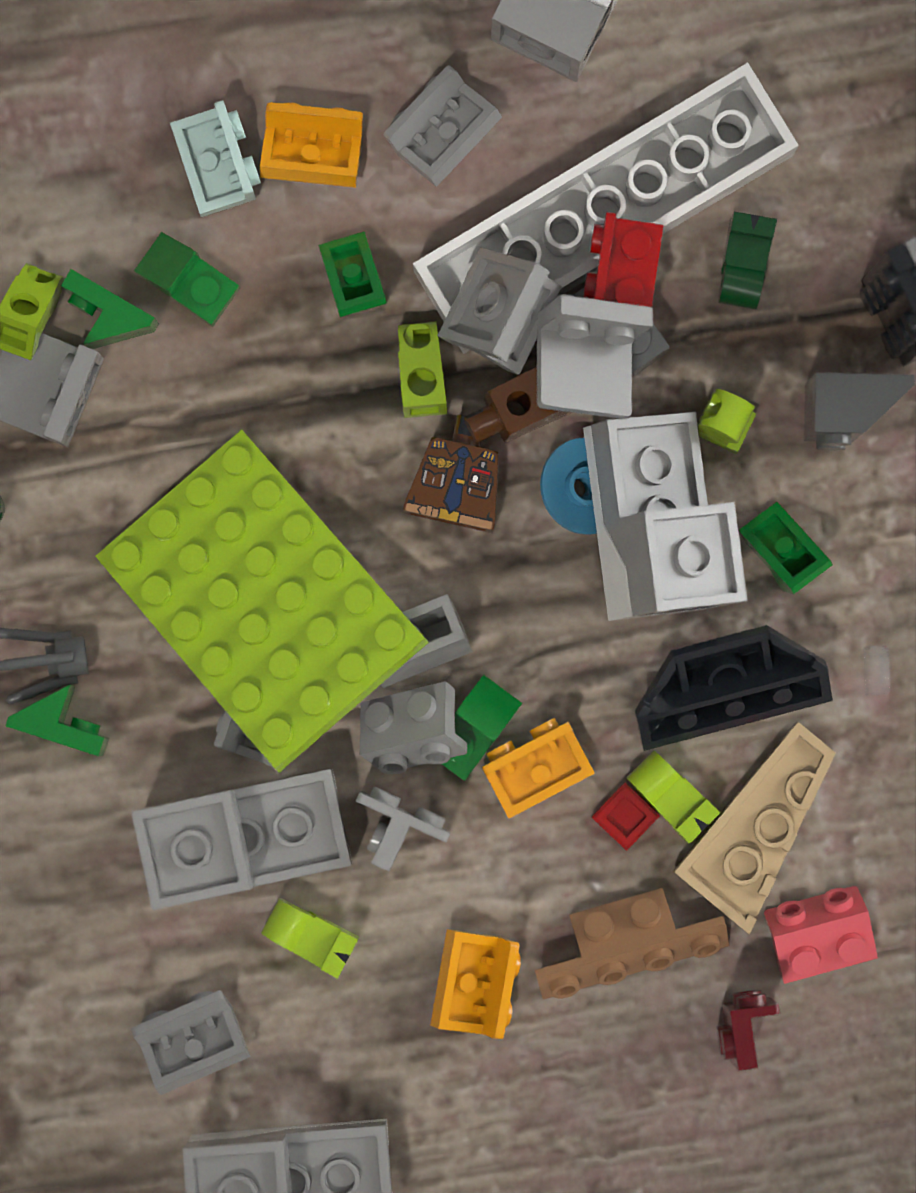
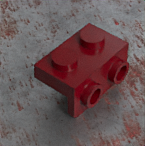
M761 990L736 992L732 994L733 1002L722 1003L725 1025L716 1027L720 1054L724 1055L725 1060L730 1059V1062L738 1071L758 1068L751 1018L780 1014L779 1003L771 997H766V994L761 993Z

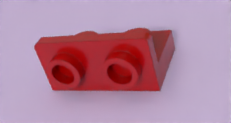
M606 212L604 225L594 223L590 253L599 254L597 273L587 272L583 298L652 308L664 225L616 218V213Z

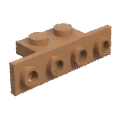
M663 888L573 913L569 916L581 957L537 969L535 974L543 1000L551 997L562 999L575 995L582 988L596 984H616L624 980L627 975L641 971L664 970L674 962L689 957H709L716 954L721 948L729 946L724 916L676 929Z

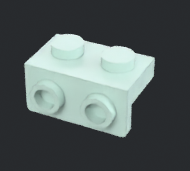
M223 100L215 102L214 109L170 123L201 217L256 200L252 186L261 183L253 157L242 158L237 140L246 138L238 112L237 110L227 112Z

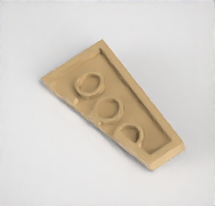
M796 722L673 871L749 935L836 752L802 724Z

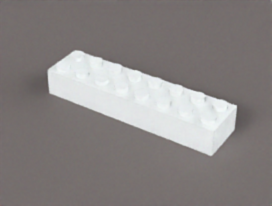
M746 63L414 262L413 270L443 321H445L480 248L536 262L550 271L549 279L562 286L558 294L560 296L586 281L587 272L597 273L599 254L590 253L594 223L604 225L606 212L616 213V218L664 225V234L791 158L799 145L749 63ZM459 347L463 354L469 351V349Z

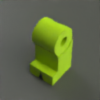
M28 263L23 266L0 303L1 350L32 360L38 348L39 338L58 303L62 291L61 284L64 281L63 276L44 271Z
M427 322L398 325L400 348L398 358L404 418L446 415L447 402L437 323Z
M715 389L697 424L699 437L737 454L756 416V413L753 412L755 406L728 391Z
M654 750L626 777L635 789L688 844L720 814L686 778H683Z
M281 898L276 902L261 931V934L271 941L316 965L336 979H338L359 939V936L311 911L307 912Z

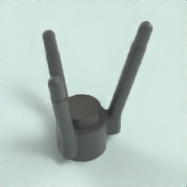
M0 628V639L55 644L45 646V655L0 661V671L47 665L49 675L59 674V676L8 695L6 698L8 704L32 698L60 686L78 684L79 675L89 674L84 636L72 638L71 630L54 633Z

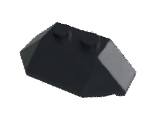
M768 625L673 649L669 652L635 709L643 751L831 702L833 699L828 666L824 659Z

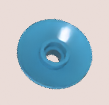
M576 438L558 446L547 458L540 479L541 496L551 517L563 528L577 534H597L585 438ZM576 480L581 481L585 486V493L582 497L578 496L575 492L574 483Z

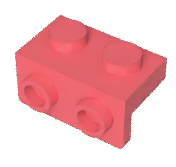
M856 886L835 888L825 894L800 901H787L778 907L764 911L765 920L772 936L779 972L784 984L878 959L869 912Z

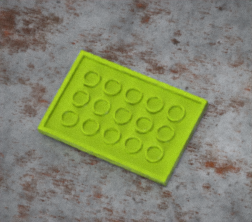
M242 429L95 556L279 773L428 644L424 636Z

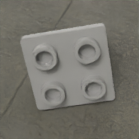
M373 787L370 794L361 791L356 802L391 817L389 825L381 821L378 823L367 850L376 853L371 864L390 871L410 826L447 842L451 831L442 827L445 818L421 807H418L415 815L398 807L401 798L380 788Z

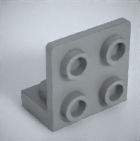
M560 295L537 313L538 407L620 419L629 417L632 414V343L637 337L653 327V308Z
M43 333L39 338L38 348L32 360L2 350L0 354V421L68 448L104 358L98 351L80 344L79 347H76Z

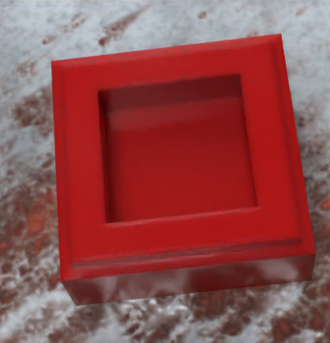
M625 782L591 816L626 851L660 817Z

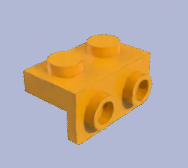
M292 102L267 103L265 134L260 161V178L356 188L362 145L363 113L340 107H311Z
M554 717L530 730L529 732L533 740L515 748L511 740L486 753L490 763L482 766V769L508 819L595 774L572 731L573 729L569 721L559 726Z
M447 929L430 1026L444 1030L482 1034L494 1039H503L505 1028L509 1025L512 1017L510 999L513 981L517 977L521 965L519 943L499 936Z

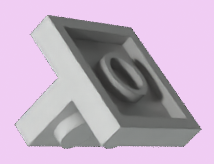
M480 248L438 336L453 345L472 350L505 370L519 375L537 339V313L557 298L562 286L549 279L550 271L536 262Z

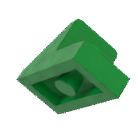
M365 231L318 245L340 318L387 304Z
M163 232L160 233L134 269L136 274L212 327L240 290V286L202 260L196 251Z
M70 269L61 284L64 290L71 294L67 301L69 304L93 317L96 310L101 312L84 341V345L90 349L154 333L159 325L155 317Z
M775 502L738 530L747 545L770 569L779 588L784 592L795 594L833 565L825 553L778 502Z
M483 675L455 712V734L467 742V754L451 757L448 762L442 763V765L465 781L522 703L487 676Z
M68 685L9 716L5 725L6 727L95 756H104L109 742L108 737L98 734L101 725L77 717L72 718L70 725L64 723L75 690V686Z

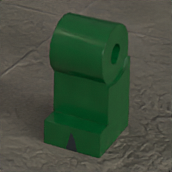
M734 211L730 218L718 303L757 310L777 219Z

